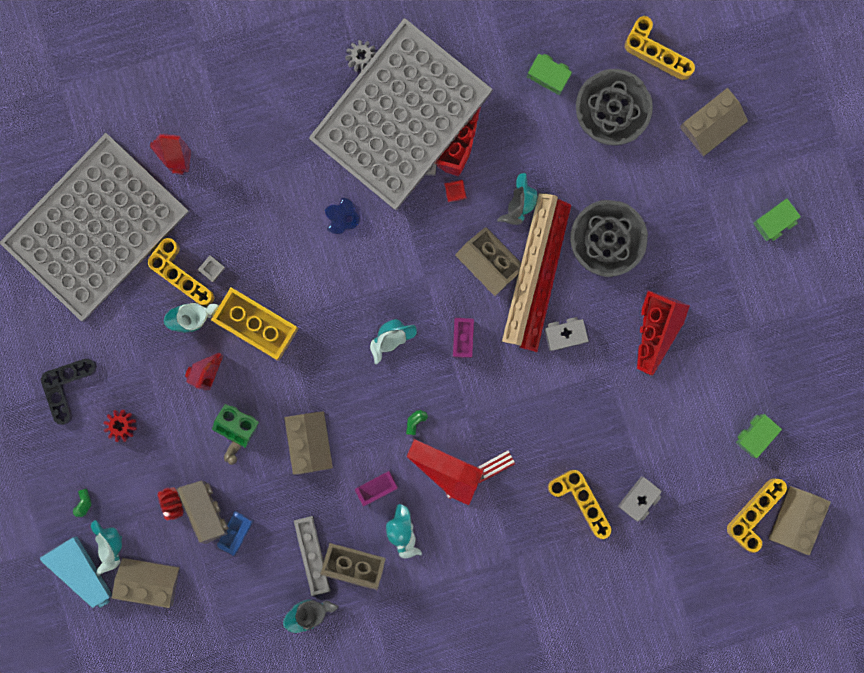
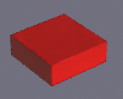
M463 180L444 183L448 203L467 199Z

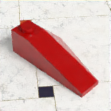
M481 107L435 162L445 173L456 176L461 174L471 154Z
M160 134L156 137V140H153V143H150V148L164 165L172 171V174L183 175L184 172H189L191 149L180 136Z
M647 292L641 315L644 317L643 327H640L642 342L638 349L637 369L649 375H654L683 326L690 305L655 292Z
M217 353L194 363L192 367L189 366L185 374L186 382L196 388L210 391L224 355Z
M414 439L407 458L451 498L470 505L484 470Z

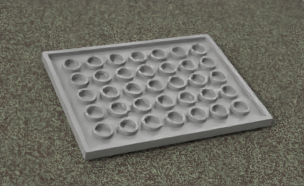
M404 18L311 134L309 139L397 211L494 90Z
M105 133L0 241V244L79 320L84 322L189 211Z

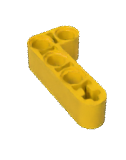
M647 16L638 18L625 42L626 51L678 79H688L695 70L694 63L690 59L647 38L652 29L653 22ZM638 24H645L647 26V30H641ZM630 40H636L639 46H631ZM647 49H653L656 55L650 56L647 53ZM663 58H671L672 64H666ZM684 66L687 67L686 73L683 72Z
M170 238L163 239L149 257V267L202 306L212 304L214 301L213 293L172 263L179 253L180 247L178 243ZM173 243V251L167 253L165 251L166 245ZM161 258L163 261L162 266L155 268L154 261ZM172 270L178 271V276L175 279H170L169 273ZM192 281L193 288L186 291L184 288L185 283ZM199 290L203 294L207 293L208 300H202V297L196 294V292Z
M569 470L549 482L548 491L553 496L559 497L571 492L592 533L596 537L605 539L610 536L611 527L581 472ZM572 473H576L579 477L576 484L569 482V476ZM556 482L562 485V490L559 493L552 491V485ZM582 490L588 493V498L585 501H580L578 498V494ZM595 507L597 515L594 518H589L588 510ZM602 518L599 523L601 526L606 527L604 534L597 533L599 527L596 523L592 525V522Z
M773 478L768 480L728 524V534L745 550L758 552L761 549L762 540L752 529L787 491L786 483L781 479ZM773 484H779V491L774 490ZM762 496L767 498V504L764 507L759 504ZM752 510L754 512V518L751 521H748L746 518V514L748 511ZM739 524L741 526V533L735 535L733 528ZM750 538H754L756 541L753 548H749L747 544Z

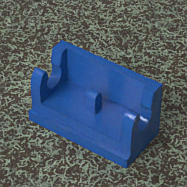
M234 511L228 523L227 535L221 537L217 544L218 548L235 556L254 520Z

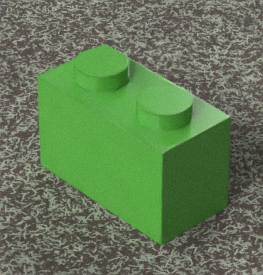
M538 54L527 74V78L560 96L572 71L565 64L553 62L552 57L546 54Z
M785 199L753 222V224L766 241L770 239L775 241L783 235L781 232L787 227L790 230L797 225L798 222L796 220L801 216L790 201Z
M765 414L756 415L750 421L751 426L747 430H742L737 436L739 440L736 444L752 458H758L782 430Z

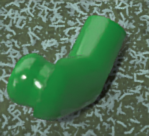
M417 410L408 417L406 434L416 435V425L421 421L427 420V412Z
M87 488L78 491L80 502L73 509V514L76 517L86 515L92 505Z

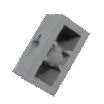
M578 317L567 319L565 324L560 325L559 321L548 324V328H545L544 331L549 351L589 342L583 319L578 320ZM564 329L571 333L568 335V339L565 336H561Z
M641 476L618 507L638 522L640 519L643 521L649 514V507L652 504L656 505L660 500V493L662 491L645 477ZM638 496H640V497L645 496V497L643 498V500L645 501L644 504H641V503H640V504L638 505V502H639V500L637 499Z

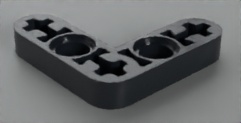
M82 359L43 373L41 383L52 417L57 424L64 425L72 419V412L63 385L93 375L97 369L96 363L93 360ZM86 362L87 364L92 365V367L89 368L90 372L82 370L79 371L81 375L78 376V370L75 367V365H78V368L84 367ZM67 368H71L74 371L71 379H67L64 376V371ZM57 371H59V376L62 379V382H60V379L53 380L52 385L51 383L46 382V380L49 378L48 375H50L51 377L58 376ZM55 392L61 394L62 399L59 403L52 401L51 397ZM64 404L65 407H61L63 413H67V416L64 417L65 421L58 419L61 413L59 409L55 410V406Z

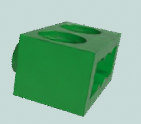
M225 404L214 420L212 430L246 448L257 430L259 421L251 415L240 412L236 407Z

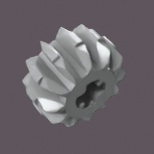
M358 40V46L355 43H351L353 49L347 48L346 51L350 55L345 57L346 61H350L348 63L349 68L355 66V72L359 68L362 71L376 54L374 52L375 46L369 47L368 41L362 45V41ZM362 53V56L365 54V59L361 60L360 58L359 60L358 55Z

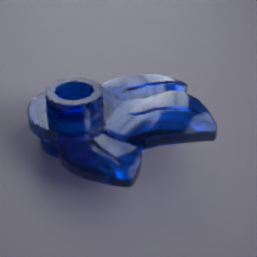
M341 198L339 205H330L325 208V214L331 221L327 227L328 232L342 234L346 229H354L358 226L360 217L354 211V204L351 200ZM352 216V221L347 222V218Z

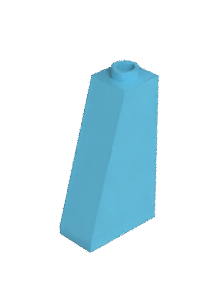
M77 536L40 558L51 571L92 608L97 605L101 608L110 602L108 598L112 596V593L101 575H96L97 568Z

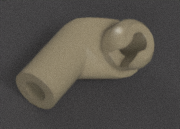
M235 442L230 444L224 455L226 463L234 465L237 462L235 454L241 448V445Z

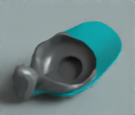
M526 173L518 175L516 180L517 189L514 190V197L508 206V214L500 216L497 222L519 225L523 223L525 215L535 208L537 191L528 186Z
M310 599L304 600L294 605L287 613L283 625L291 633H300L313 629L320 625L327 612H335L338 606L331 601L319 603Z

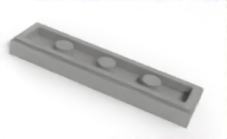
M313 516L294 520L311 596L330 592L328 577L320 575L324 560Z

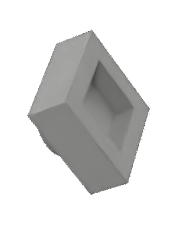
M210 255L198 270L214 282L225 267Z

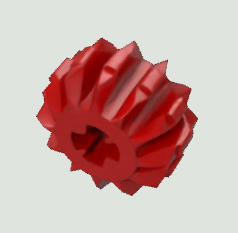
M114 410V417L110 414L107 415L110 422L104 421L103 424L109 425V428L104 429V432L111 431L108 436L109 439L115 436V442H119L121 438L125 442L127 441V435L129 437L134 436L130 430H137V427L132 426L137 421L136 419L129 420L132 417V413H128L125 416V410H121L120 414L117 410ZM118 421L124 423V427H121L123 430L117 429Z
M174 487L165 488L158 492V501L164 519L167 521L175 520L183 516L184 512L180 497Z

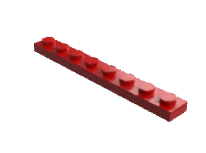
M557 199L522 343L519 348L532 352L538 351L572 205L560 199Z

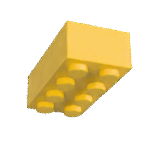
M232 287L211 321L278 361L299 329Z

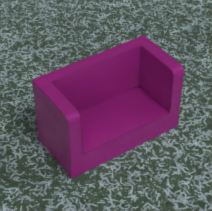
M454 319L453 357L472 358L474 319Z
M390 471L354 490L362 505L365 506L398 489V486Z

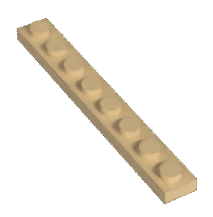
M541 193L538 195L502 342L521 346L558 199L555 195Z

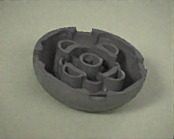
M621 69L603 70L590 77L581 87L576 100V115L581 128L590 138L604 145L617 146L635 140L647 128L652 116V98L643 81L636 75ZM607 94L610 96V100L605 102L602 100V96ZM622 99H626L628 101V105L626 107L622 106L620 102ZM610 107H614L616 111L611 112ZM600 112L604 113L605 119L600 120L597 114ZM621 117L624 121L623 124L619 125L616 122V118Z
M602 200L592 203L580 212L572 226L570 241L574 256L586 270L599 276L613 277L627 273L641 261L647 248L648 234L642 217L634 208L620 201ZM607 222L612 223L613 228L611 230L605 228ZM591 235H597L598 241L592 242L590 240ZM605 237H610L611 242L606 243L604 241ZM619 237L625 239L623 245L618 244L617 239ZM604 249L610 250L611 254L609 257L603 255Z

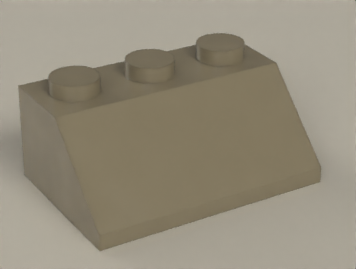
M727 88L680 126V129L701 155L705 156L748 122L740 102Z
M487 227L471 238L455 254L494 296L519 274L521 267L519 260Z
M324 411L284 417L293 475L333 468Z
M201 480L177 488L199 543L208 544L227 535L228 525L225 519H221L218 513L221 509L218 502L213 501L211 496L213 490L209 483L206 484L205 481Z
M789 486L769 540L810 556L831 501Z
M330 543L320 575L378 590L386 558Z
M122 558L114 582L112 599L170 608L174 603L180 567Z

